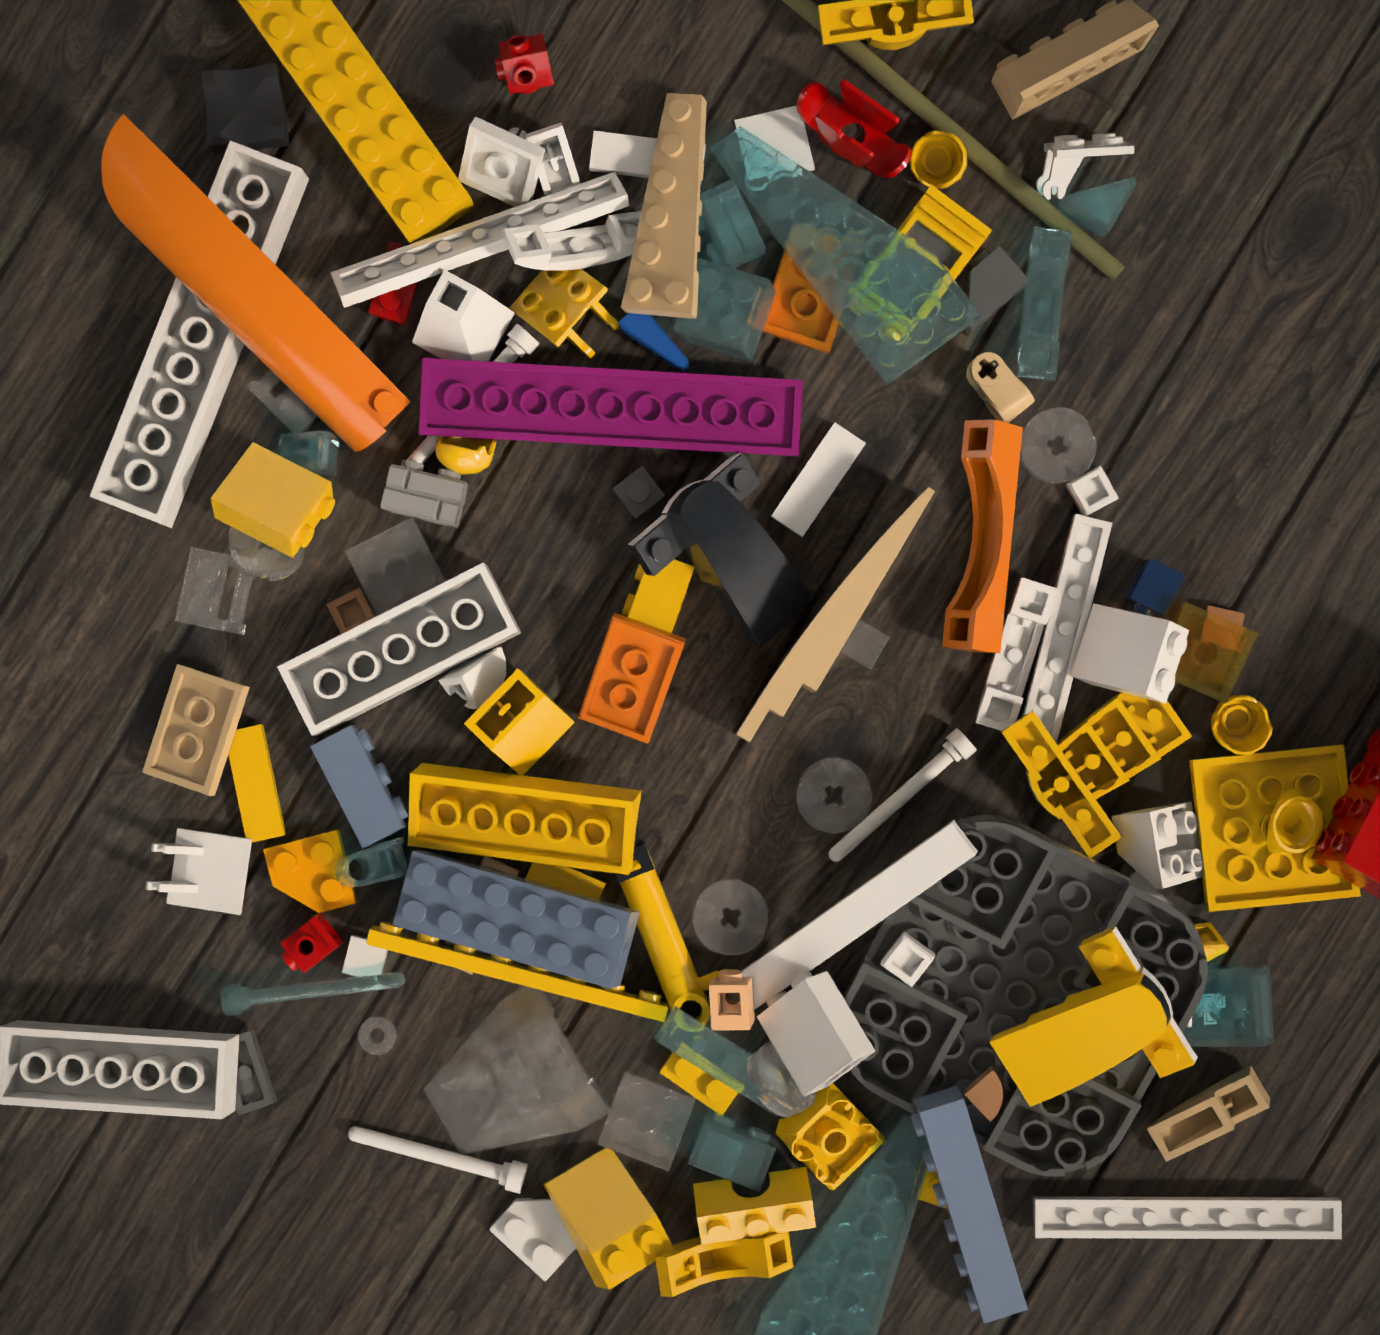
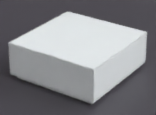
M1101 466L1066 484L1083 516H1088L1119 499Z
M903 931L881 960V965L913 987L934 960L935 953Z
M352 935L342 973L379 982L388 950L367 945V938Z

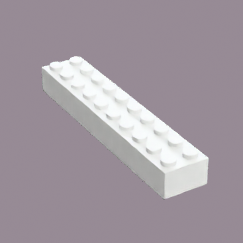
M230 141L208 198L276 265L309 178L302 168ZM177 277L90 494L92 498L170 528L174 524L244 346V343Z

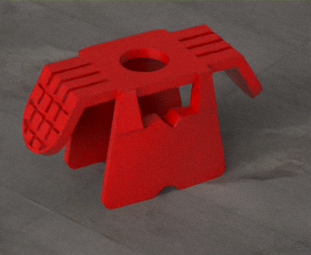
M842 79L840 82L843 104L831 96L823 84L816 81L807 84L799 95L797 112L805 125L818 133L819 140L824 145L827 144L833 152L849 160L853 166L857 168L864 166L878 177L892 178L907 166L912 157V149L906 144L895 142L885 134L899 123L900 119L845 79ZM848 124H857L864 130L865 138L862 143H859L854 138L844 134L842 129Z

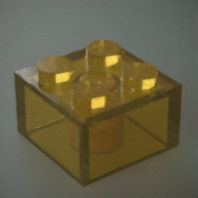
M1182 602L1173 622L1188 629L1189 632L1185 652L1180 657L1175 673V683L1219 702L1227 703L1258 633L1192 604Z

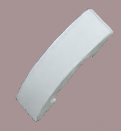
M642 211L608 215L606 224L602 226L543 233L540 225L536 224L505 228L502 235L513 261L517 265L539 270H573L593 267L633 254Z
M1020 578L1003 624L1000 654L994 653L975 723L1002 731L1017 720L1023 701L1022 694L1044 625L1048 623L1058 591L1057 588L1026 578Z

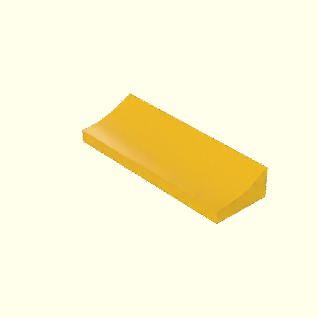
M421 763L410 773L408 846L629 875L633 866L634 842L642 790Z

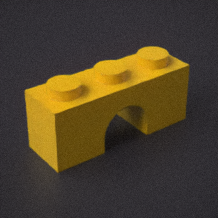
M807 1167L769 1172V1188L762 1195L753 1198L737 1195L733 1191L731 1178L693 1184L701 1244L816 1228Z

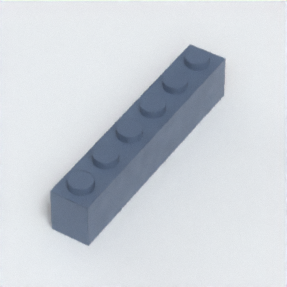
M958 1086L913 1099L917 1113L910 1115L917 1137L924 1136L928 1148L921 1150L928 1173L935 1171L939 1182L932 1185L939 1208L944 1206L947 1208L949 1218L944 1219L943 1223L950 1243L957 1241L960 1253L954 1254V1259L960 1277L967 1276L971 1286L964 1289L971 1312L978 1310L985 1324L1028 1310L967 1107Z

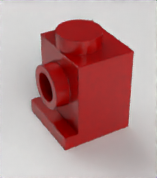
M319 913L280 943L285 949L281 952V957L290 969L295 971L300 968L304 974L341 946L344 941L325 916ZM303 940L312 942L313 951L307 954L301 949V942Z

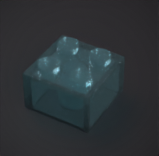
M698 258L696 319L677 317L673 328L674 332L682 341L752 362L777 292L767 278Z

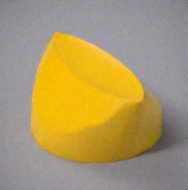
M1294 788L1289 789L1281 796L1273 809L1268 824L1267 847L1269 852L1300 853L1309 850L1317 843L1322 834L1324 824L1322 812L1317 803Z

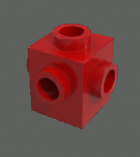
M543 33L532 36L516 35L510 37L507 41L499 43L501 57L495 58L494 61L499 82L507 80L510 94H529L535 92L538 88L554 85Z

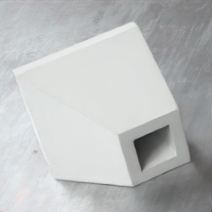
M444 270L425 304L412 343L440 359L489 362L515 313L479 288Z
M1192 802L1135 810L1111 816L1113 825L1122 836V838L1116 841L1118 855L1154 888L1163 889L1202 877V853L1198 846L1197 818L1193 813Z

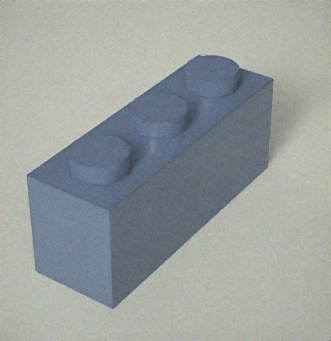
M350 725L310 746L362 848L368 847L408 826L405 818L409 817L408 809L400 796L394 798L388 787V784L392 783L390 774L382 762L376 764L370 752L375 747L365 729L359 731L357 725Z

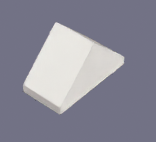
M562 123L525 134L526 140L545 148L538 176L545 196L581 184Z

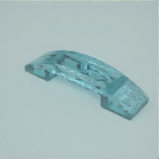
M1037 227L1033 229L1026 271L1029 282L1024 287L1021 311L1017 377L1056 381L1060 348L1058 337L1065 273L1069 265L1071 231Z

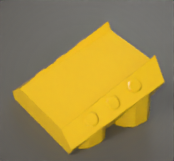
M833 1083L824 1089L809 1094L784 1119H779L776 1135L787 1145L791 1153L799 1161H803L817 1179L830 1190H835L885 1142V1137Z

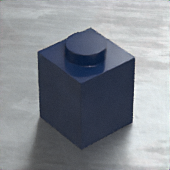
M1153 558L1143 560L1123 601L1132 605L1130 608L1131 612L1156 618L1165 616L1185 575Z

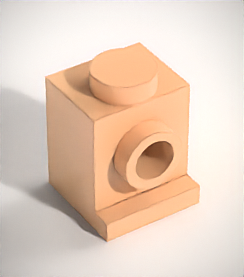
M736 969L720 971L719 977H714L709 984L711 1030H750L755 1021L752 977H742V971ZM728 993H739L740 1000H731L728 997Z

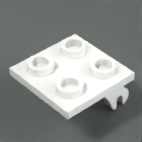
M1115 133L1092 134V141H1085V139L1078 138L1077 135L1055 136V143H1044V151L1047 153L1043 174L1036 181V190L1048 200L1051 199V194L1055 195L1056 193L1057 198L1062 199L1067 186L1084 157L1134 154V146L1124 142L1122 136H1115Z
M177 828L175 843H152L151 845L152 852L175 854L171 881H146L145 889L168 892L166 904L241 915L252 839Z

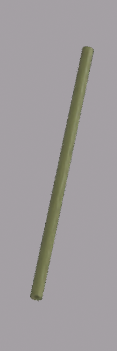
M782 0L820 32L817 4L812 0ZM858 40L834 44L935 131L950 132L956 135L962 141L969 160L1108 278L1114 281L1122 272L1125 266L863 43Z

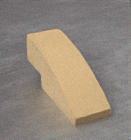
M1250 1065L1178 1105L1148 1125L1147 1130L1167 1162L1234 1130L1235 1124L1268 1109L1270 1097Z

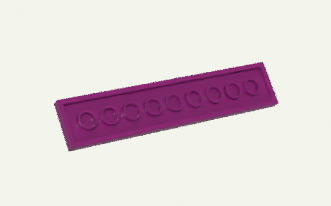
M422 358L419 435L799 456L803 380Z

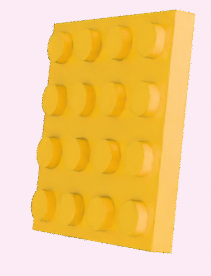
M1344 745L1189 760L1194 809L1197 818L1198 846L1202 853L1203 861L1201 872L1206 911L1214 912L1361 896L1359 887L1311 859L1315 851L1314 846L1300 853L1269 852L1267 847V830L1273 809L1281 796L1291 788L1296 789L1317 803L1323 816L1324 824L1322 831L1327 829L1333 817L1332 808L1341 796L1345 795L1348 789Z

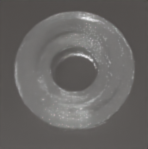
M381 1016L367 1019L361 1025L358 1032V1040L361 1047L372 1055H382L388 1052L394 1046L397 1038L396 1028L393 1023ZM378 1028L384 1032L385 1037L383 1041L377 1042L373 1040L371 1036L373 1029Z

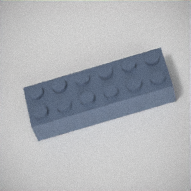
M421 850L412 851L393 926L612 989L621 984L640 911Z

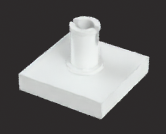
M475 117L469 126L458 180L514 207L531 202L545 148L526 140L525 134L527 133L524 130L517 136L519 128H511L509 131H506Z

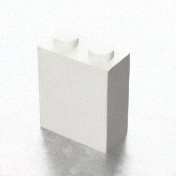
M1093 603L1070 676L1094 686L1166 704L1168 695L1175 684V673L1180 657L1185 652L1189 630L1170 620Z
M828 971L812 976L810 972L800 975L790 983L793 989L789 992L782 991L771 997L766 1002L768 1008L757 1016L803 1097L826 1088L875 1052V1049Z

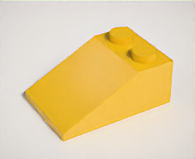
M606 1146L544 1183L596 1287L610 1290L655 1262V1257L674 1250L656 1213L610 1146Z

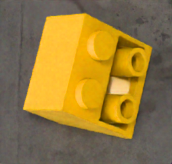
M517 668L464 724L519 775H524L575 722L521 669Z

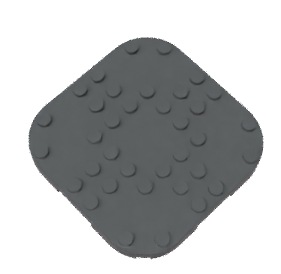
M977 815L957 820L955 822L976 848L977 854L882 921L844 993V1000L875 1049L874 1053L850 1071L871 1092L913 1114L916 1112L913 1099L958 1086L964 1098L976 1140L983 1144L984 1151L1017 1168L1036 1175L1058 1177L1066 1176L1065 1172L1075 1171L1087 1167L1088 1170L1104 1161L1118 1147L1142 1106L1140 1100L1156 1073L1143 1049L1087 1082L1030 1107L989 1042L995 1034L1025 1023L1030 1015L1064 1003L1068 995L1102 985L1079 949V945L1082 940L1114 926L1117 927L1140 966L1155 976L1164 987L1171 1002L1172 1017L1183 1033L1203 997L1207 982V958L1201 938L1188 915L1169 898L1023 823L996 815ZM903 931L935 953L934 960L913 987L881 965V960ZM993 1066L1000 1077L1003 1101L998 1114L990 1122L964 1095L963 1090L989 1067Z

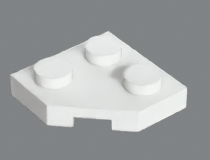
M516 1198L489 1229L545 1282L576 1249L551 1199Z

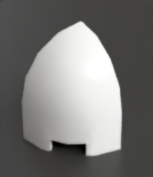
M502 647L487 650L463 662L438 681L450 696L456 692L462 699L466 700L465 707L478 709L504 683L506 659Z

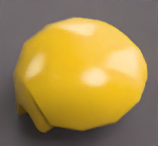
M944 131L928 132L925 136L919 138L912 148V157L910 159L911 171L919 183L927 187L933 185L937 189L947 188L961 179L967 167V151L962 141L953 133Z
M439 436L435 452L437 459L450 471L461 475L477 474L491 464L496 440L446 437L443 440V436Z
M1231 695L1218 703L1211 717V729L1215 739L1221 746L1234 754L1251 755L1264 748L1272 735L1273 728L1269 721L1267 709L1261 702L1249 695Z

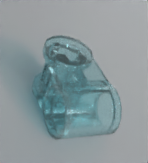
M399 837L371 845V848L341 857L335 867L337 880L345 887L355 888L406 876L408 866L402 844L405 842L404 838ZM352 860L359 861L363 866V875L358 881L350 877L348 873V867Z

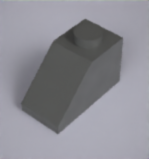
M1000 246L992 253L985 249L969 263L973 269L966 278L963 332L967 336L1013 298L1029 282L1027 276Z

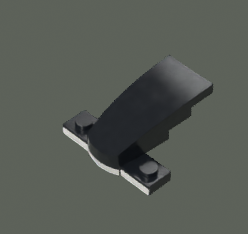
M734 453L704 480L690 483L677 491L668 501L662 511V516L632 540L628 546L646 575L649 576L657 575L686 550L701 581L711 584L726 613L736 616L753 646L762 647L813 601V598L778 546L752 514L740 503L760 486L761 482L744 453Z

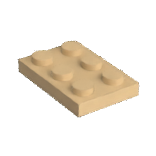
M177 664L142 773L209 796H215L250 687Z

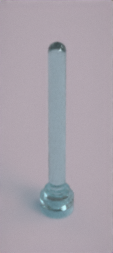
M395 972L249 990L247 986L242 987L241 984L223 985L221 1003L226 1016L243 1014L244 1010L250 1009L251 1005L399 988L404 985L405 977L402 973Z

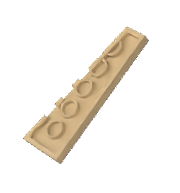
M667 93L621 305V308L626 313L696 319L699 284L697 252H700L701 239L698 235L699 216H702L700 183L703 180L704 172L702 156L705 150L707 101L702 95Z

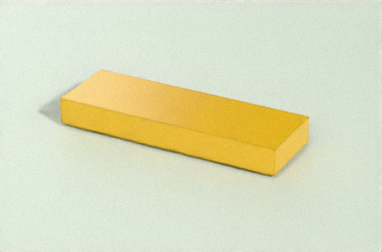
M260 724L237 729L228 756L245 837L252 839V842L284 836L286 831L264 726Z

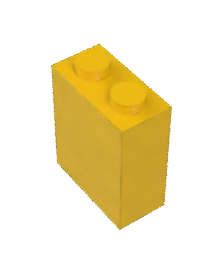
M252 442L213 494L211 503L215 519L293 558L301 547L305 548L308 546L313 538L314 528L321 518L326 519L331 514L335 505V499H333L331 481Z

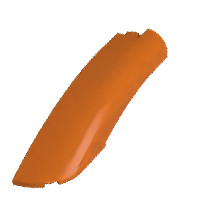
M122 114L106 138L101 157L103 189L118 219L350 449L358 452L375 442L386 432L384 428L411 401L143 132Z

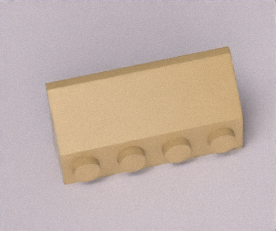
M1113 0L1100 7L1095 12L1097 16L1086 22L1080 18L1067 25L1062 30L1064 34L1051 40L1049 36L1038 40L1030 46L1031 52L1019 58L1017 54H1013L997 64L998 69L995 71L991 82L1010 117L1014 120L1142 51L1159 27L1157 21L1132 0H1125L1119 4Z

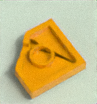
M339 829L263 849L272 886L314 911L321 913L358 902Z

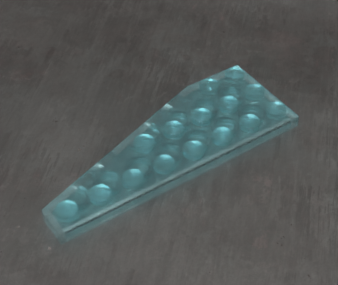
M738 127L710 148L713 156L886 386L980 318L979 311L935 254L743 127Z
M904 1114L901 1116L886 1137L885 1142L875 1152L761 1312L755 1335H877L928 1172L921 1150L928 1148L924 1136L917 1137L910 1116Z

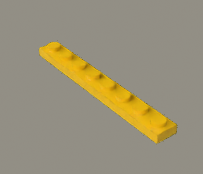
M381 922L379 927L373 925L368 933L366 944L665 1022L668 1011L667 1002L661 1001V994L640 989L639 995L625 992V985L623 984L609 989L531 965L526 966L515 963L513 960L493 954L491 956L476 952V949L459 944H454V946L439 943L440 939L417 933V937L402 933L403 928L393 926V923Z

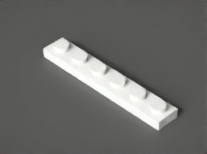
M1074 514L1072 517L1055 588L1058 591L1048 623L1044 628L1022 714L1023 717L1034 710L1056 743L1073 677L1070 675L1088 622L1112 527L1111 522Z

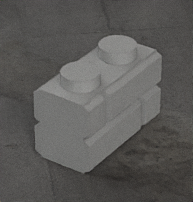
M402 460L401 466L391 464L381 501L382 510L458 529L468 490V484L460 480L461 474L446 469H439L438 475L423 472L425 465L408 460Z

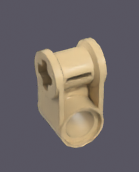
M984 352L973 359L967 366L966 378L969 384L981 397L987 409L996 420L1009 423L1034 403V397L1028 388L1013 374L997 354ZM989 364L993 369L989 374L990 377L986 376L982 379L978 372L982 369L981 366L984 367Z

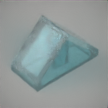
M1135 177L1065 195L1055 206L1071 221L1104 239L1112 229L1137 182Z
M329 431L280 434L278 455L317 475L336 476L339 438Z

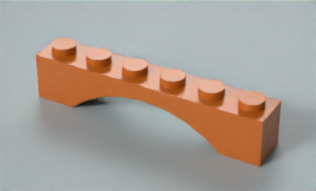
M995 419L965 420L961 460L967 474L972 499V542L963 579L954 598L946 608L943 648L1000 654L1023 427Z

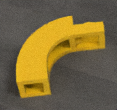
M788 1232L703 1245L701 1244V1238L697 1237L672 1245L674 1250L655 1257L660 1294L665 1297H674L701 1284L734 1277L771 1278L793 1268Z

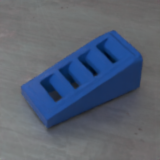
M629 313L618 322V327L622 333L677 371L684 373L689 369L688 359L651 315Z

